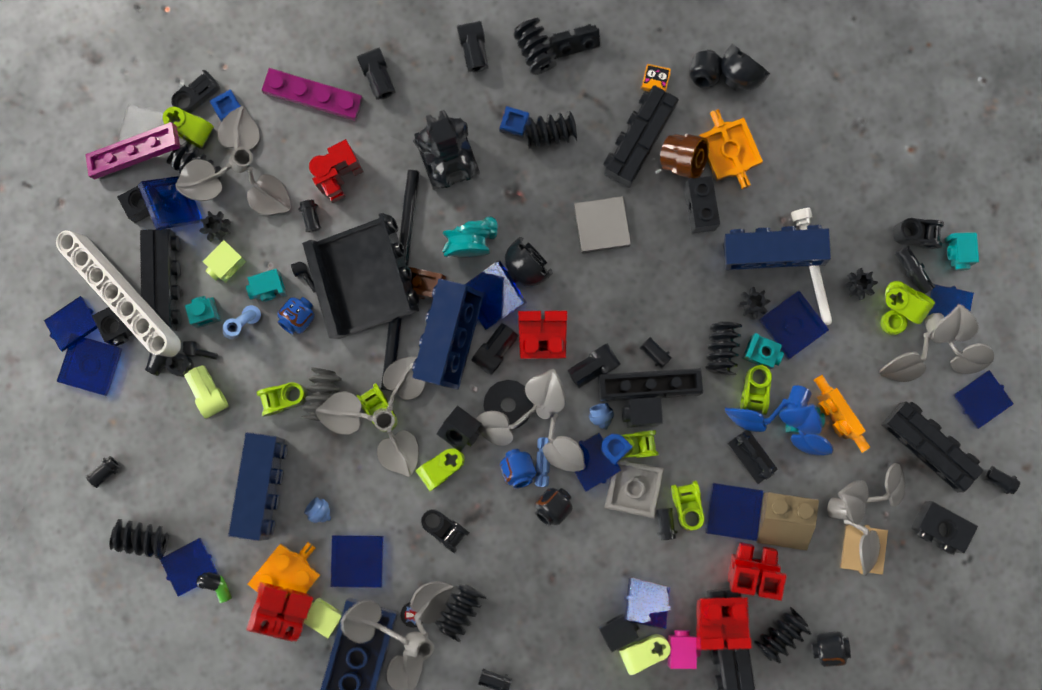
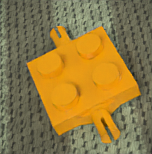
M719 109L710 112L709 114L715 126L710 131L698 136L708 140L709 154L707 161L716 182L727 177L737 176L741 189L750 187L751 184L746 172L753 167L761 165L763 160L745 118L733 122H724Z
M823 374L815 378L813 381H815L822 392L817 397L819 400L818 407L834 423L832 428L835 433L844 439L851 438L854 440L861 453L868 450L871 446H869L862 435L866 430L838 388L833 389L830 387Z
M307 541L302 550L297 553L280 543L247 585L256 592L259 583L264 582L283 587L284 589L288 588L306 593L321 575L307 561V558L316 547L312 545L306 553V550L311 545Z

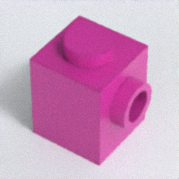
M674 630V635L668 634V643L670 645L668 666L671 669H697V657H701V650L697 649V637L690 635L689 630Z

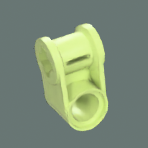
M652 634L644 639L627 644L618 651L629 675H632L666 659L670 654V645L663 635ZM657 641L662 645V651L659 653L656 650H652L654 648L653 643Z

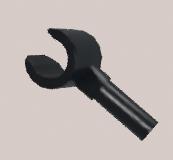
M304 262L292 264L291 268L294 276L303 275L313 293L316 292L306 264Z
M183 342V352L186 356H203L217 360V353L197 349V342Z

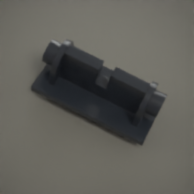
M591 24L575 28V35H571L569 30L554 33L552 37H549L553 52L556 53L554 59L601 47L599 28L596 25L591 26Z
M745 430L728 443L757 484L770 478L778 470L750 431Z

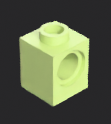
M223 240L203 263L208 266L205 271L215 281L220 278L226 283L246 261Z
M318 598L315 602L312 601L304 624L326 638H330L339 625L342 612L321 598Z

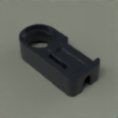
M202 70L203 75L201 74L188 87L184 85L173 94L171 103L173 107H178V100L183 96H187L190 98L189 106L180 109L192 113L219 91L220 86L207 70Z

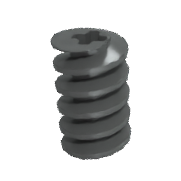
M312 367L311 370L317 375L310 376L309 380L315 385L308 386L307 390L313 393V395L305 397V400L311 403V405L303 406V410L309 413V415L301 417L320 421L316 415V409L332 396V392L340 391V388L335 386L334 382L342 381V378L337 376L334 371Z

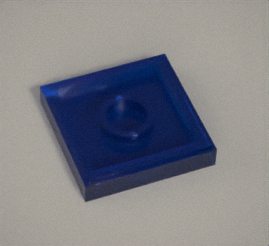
M179 176L146 180L138 184L156 230L196 224L202 219L195 200L184 196L176 189L175 185Z
M496 261L465 284L485 293L478 316L485 330L490 329L527 303L501 261Z
M800 290L759 319V322L773 341L782 344L780 350L784 352L788 360L829 331Z
M72 334L56 382L107 396L122 348Z
M712 483L705 533L757 541L763 490Z
M332 535L330 587L382 588L384 536Z

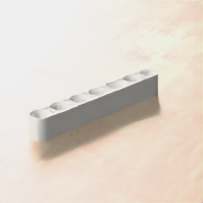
M66 230L62 231L56 239L58 250L146 349L152 354L173 357L178 354L181 348L178 336L91 240L82 234Z

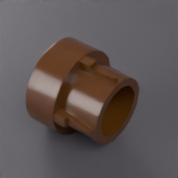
M685 134V136L669 135L661 148L660 163L663 166L662 169L691 179L699 178L708 160V140L691 134Z

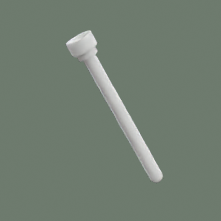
M803 208L791 212L793 223H796L800 230H806L807 226L811 223V218H813L811 209ZM809 266L822 322L824 325H830L832 317L820 267Z

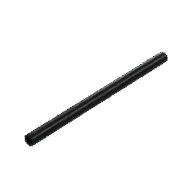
M407 170L399 241L405 249L404 260L407 266L409 263L419 181V171ZM402 317L392 320L388 324L381 390L392 391L384 386L383 375L386 369L393 362L397 361Z

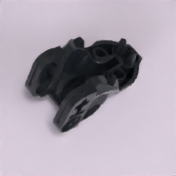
M445 110L439 112L438 121L435 117L427 115V126L420 133H415L413 143L419 150L433 190L444 187L449 188L450 185L456 182L468 181L473 176L480 174L467 138L469 135L467 122H464L461 118L448 117Z

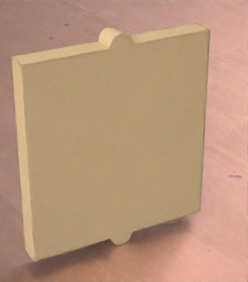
M847 524L845 525L840 568L856 570L863 574L859 544L864 534L861 530ZM864 525V527L869 529V532L871 530L876 531L880 540V553L876 564L869 573L883 575L888 530L870 528L869 525Z

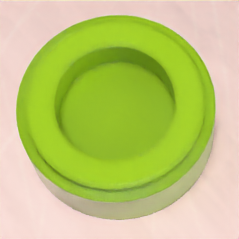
M895 310L886 312L881 318V327L889 335L900 334L907 328V318Z

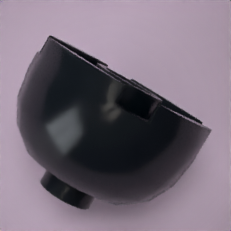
M734 44L730 45L722 57L721 69L727 78L724 82L735 91L738 87L746 91L753 90L759 87L771 74Z
M519 237L506 251L505 266L508 269L506 275L514 284L520 282L522 285L529 287L540 285L553 274L551 268L547 271L544 267L547 261L529 242L526 245L521 243L524 238Z

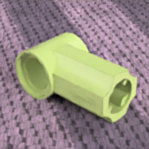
M204 365L195 367L184 375L196 397L195 403L205 419L229 407L225 396L216 387Z

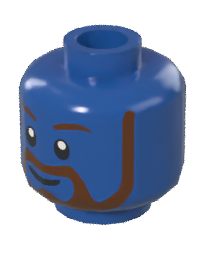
M304 297L301 299L289 298L277 313L279 318L278 324L291 335L294 333L301 334L315 319V314L312 311L314 306Z
M520 449L508 451L505 454L506 457L500 462V468L506 484L516 489L530 485L536 475L531 455L528 452H520Z

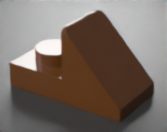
M409 267L412 273V280L410 281L420 299H433L432 292L438 283V279L445 280L446 276Z

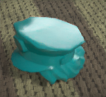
M488 216L483 220L468 221L464 225L456 226L454 230L443 231L442 234L448 239L442 251L444 256L464 258L490 254V249L486 246V239L496 238L498 222L494 217Z

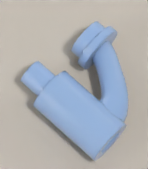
M249 305L243 309L242 315L236 319L226 320L223 325L224 336L228 339H236L240 335L241 328L246 323L255 324L259 321L261 317L260 310L256 306Z

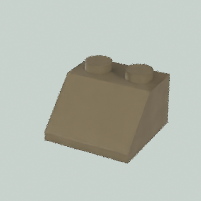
M770 492L762 493L756 543L807 551L816 527L819 500Z

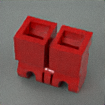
M346 139L327 148L328 154L313 157L309 163V170L314 176L312 178L314 184L322 194H326L330 198L332 203L346 197L341 188V185L345 184L341 176L351 171L355 176L364 172Z
M518 311L520 359H566L567 311H544V319H541V311Z
M740 542L736 554H732L729 567L728 582H730L731 592L755 596L756 592L758 597L782 601L787 575L780 572L781 567L778 564L777 549L763 547L761 559L753 558L754 545Z
M260 582L256 603L254 604L246 630L296 642L301 635L303 623L308 616L313 597L308 593Z
M748 597L701 598L697 601V649H752L749 634Z

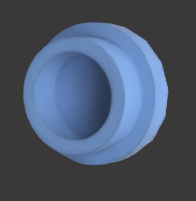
M608 403L592 406L589 409L590 421L594 425L599 426V428L607 430L614 417L613 409L609 407Z
M316 497L305 508L304 513L307 515V519L313 523L331 520L329 504L324 499L320 500Z

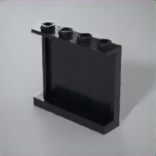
M380 213L378 214L379 218L320 241L308 240L302 243L329 338L341 339L419 311L417 305L419 304V297L412 287L410 281L412 280V273L405 263V249L398 239V225L392 216Z

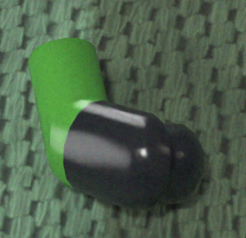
M206 572L197 577V586L201 589L205 588L215 591L220 603H224L232 598L226 581L221 575Z

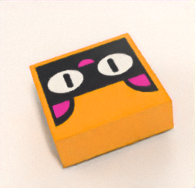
M647 64L641 89L650 91L654 85L666 92L671 69Z

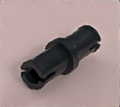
M909 245L895 253L907 271L905 273L906 276L911 277L920 292L926 294L936 287L924 271V264L919 263Z

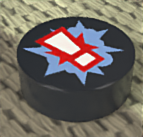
M408 602L401 609V620L408 627H418L414 619L416 612L411 609L410 602Z

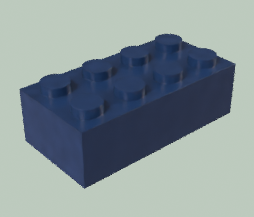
M809 225L806 230H797L796 226L781 227V231H771V228L765 227L756 228L755 232L745 233V229H732L730 234H725L724 237L725 270L824 266L831 259L829 228L823 229L822 225Z
M438 279V283L432 292L433 301L431 309L426 314L427 324L425 331L419 340L420 350L418 357L412 366V378L459 390L485 293L465 284Z
M245 433L228 533L229 537L262 541L269 540V535H273L275 529V520H272L273 510H277L279 505V495H276L278 484L281 485L284 471L280 469L281 461L286 459L288 445L284 444L285 439Z
M349 598L345 601L320 690H377L392 636L375 628L371 640L357 643L350 640L344 634L341 626L342 618L350 608L360 602L359 600ZM380 607L382 614L378 624L393 631L398 611Z

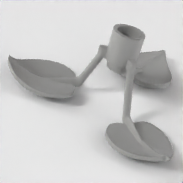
M244 106L230 112L218 128L220 144L226 148H234L229 163L218 173H215L213 165L208 161L201 159L193 160L184 166L175 185L176 189L184 196L193 200L207 201L218 196L222 190V184L218 177L222 176L229 169L237 173L247 171L250 183L254 186L248 191L247 200L255 212L262 215L286 213L291 208L289 195L279 179L269 174H263L258 178L257 183L254 180L253 168L250 166L253 156L250 150L257 145L260 134L256 123Z
M958 304L946 317L941 313H933L925 318L924 323L927 333L923 334L924 347L921 357L916 352L903 354L885 365L879 373L883 377L898 382H909L917 379L926 371V365L923 362L927 360L930 339L935 343H949L957 355L950 361V365L954 371L961 374H972L985 369L993 362L994 353L985 344L970 345L962 352L958 350L954 343L955 340L959 342L967 341L978 332V323L973 314L964 306Z
M417 357L399 359L393 362L384 372L383 384L387 389L393 391L387 408L377 409L373 415L359 413L361 410L360 400L354 394L344 391L333 394L316 409V415L321 423L339 434L356 432L360 427L359 417L373 421L377 429L387 431L390 438H385L379 443L377 457L385 468L407 477L413 474L418 462V443L415 437L407 430H401L395 435L393 434L391 428L394 426L395 418L391 411L397 394L402 399L410 400L418 397L425 387V381L412 378V366Z
M555 369L535 376L526 383L525 393L534 406L515 423L509 424L508 417L498 411H487L476 418V420L482 423L478 429L481 435L489 442L499 446L510 444L514 439V433L511 429H515L534 412L542 419L551 418L548 437L550 443L545 444L543 447L545 458L553 466L564 471H580L586 467L583 451L576 441L565 436L554 438L555 423L558 417L556 412L561 411L566 402L564 389Z
M899 463L892 464L886 473L885 488L887 493L885 495L868 498V486L865 481L859 480L838 493L840 498H831L828 503L827 511L830 518L843 519L844 524L851 525L861 530L864 534L859 544L864 576L872 570L877 562L880 553V540L876 531L871 530L869 532L868 528L859 523L864 518L866 503L889 499L891 506H897L902 501L905 493V477Z
M430 582L421 586L414 593L410 606L416 612L414 619L420 633L412 632L404 638L378 624L382 612L380 606L372 600L360 601L350 608L342 618V630L350 640L357 643L371 640L375 628L403 642L406 650H404L403 655H397L389 662L385 678L390 687L395 690H415L422 671L423 660L428 659L434 650L433 643L426 638L428 633L424 630L421 621L425 624H430L442 616L440 612L445 611L447 607L445 604L448 602L454 587L445 582Z

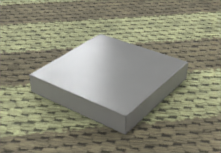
M623 196L574 203L581 253L631 245Z
M620 459L612 467L605 508L655 518L664 468Z

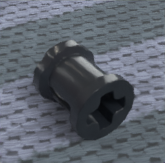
M182 353L168 357L166 360V369L169 373L176 376L185 377L184 375L194 367L193 360ZM179 360L184 362L181 364V370L177 369Z

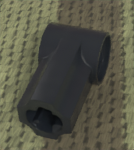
M477 21L457 25L460 45L464 49L468 72L477 73L487 69L488 62L484 47L485 37L482 22Z
M379 47L357 56L365 77L367 76L376 100L386 99L396 93Z
M501 323L487 343H483L477 350L471 361L492 375L504 360L503 356L511 348L519 335L509 326Z
M607 343L567 371L579 389L599 375L611 372L620 366L621 363Z

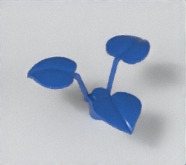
M793 386L788 399H783L779 407L769 418L764 419L762 414L752 410L725 407L726 414L735 424L752 432H764L767 428L766 425L770 424L779 414L780 419L785 424L799 430L800 435L793 434L791 436V442L796 448L807 454L817 456L832 455L833 453L832 444L824 437L816 435L822 430L821 418L814 404L808 406L812 393L803 386Z

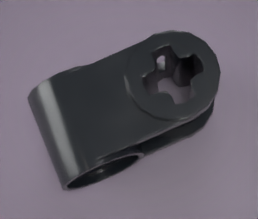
M908 218L894 227L893 237L900 244L929 249L942 248L943 243L940 242L944 222L940 220ZM904 226L911 230V236L905 234Z
M436 509L427 510L421 518L424 530L453 553L457 551L456 547L462 538L470 533L453 519H449ZM429 514H436L440 518V524L437 527L430 528L426 525L425 519ZM455 531H457V533H456V535L453 537V539H452L451 541H449V539L452 537V535L455 533Z

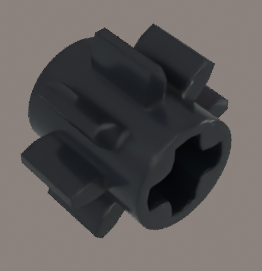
M208 211V216L205 219H200L204 228H201L199 231L202 234L208 233L207 240L210 242L214 238L222 242V237L225 234H231L227 229V225H230L231 221L229 219L222 220L224 214L221 211L217 215H213ZM217 222V230L213 231L214 223Z
M863 268L857 270V276L852 272L847 275L850 282L846 283L844 287H849L850 297L859 295V300L865 299V293L869 296L875 293L871 288L878 284V281L873 280L872 271L864 273ZM860 280V283L865 284V287L862 288V285H857V281Z
M752 287L750 295L746 292L741 294L744 301L740 302L738 306L743 307L745 310L743 316L749 313L752 314L753 319L758 318V312L762 314L768 312L764 306L770 303L771 300L765 299V290L759 293L756 292L755 287ZM755 298L758 302L756 304L757 306L753 308L750 306V304L752 303V300Z

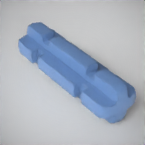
M544 437L538 438L537 448H539L536 459V472L538 473L535 476V485L537 487H548L549 476L547 474L550 472V463L544 456L543 447L545 444L550 443V441Z

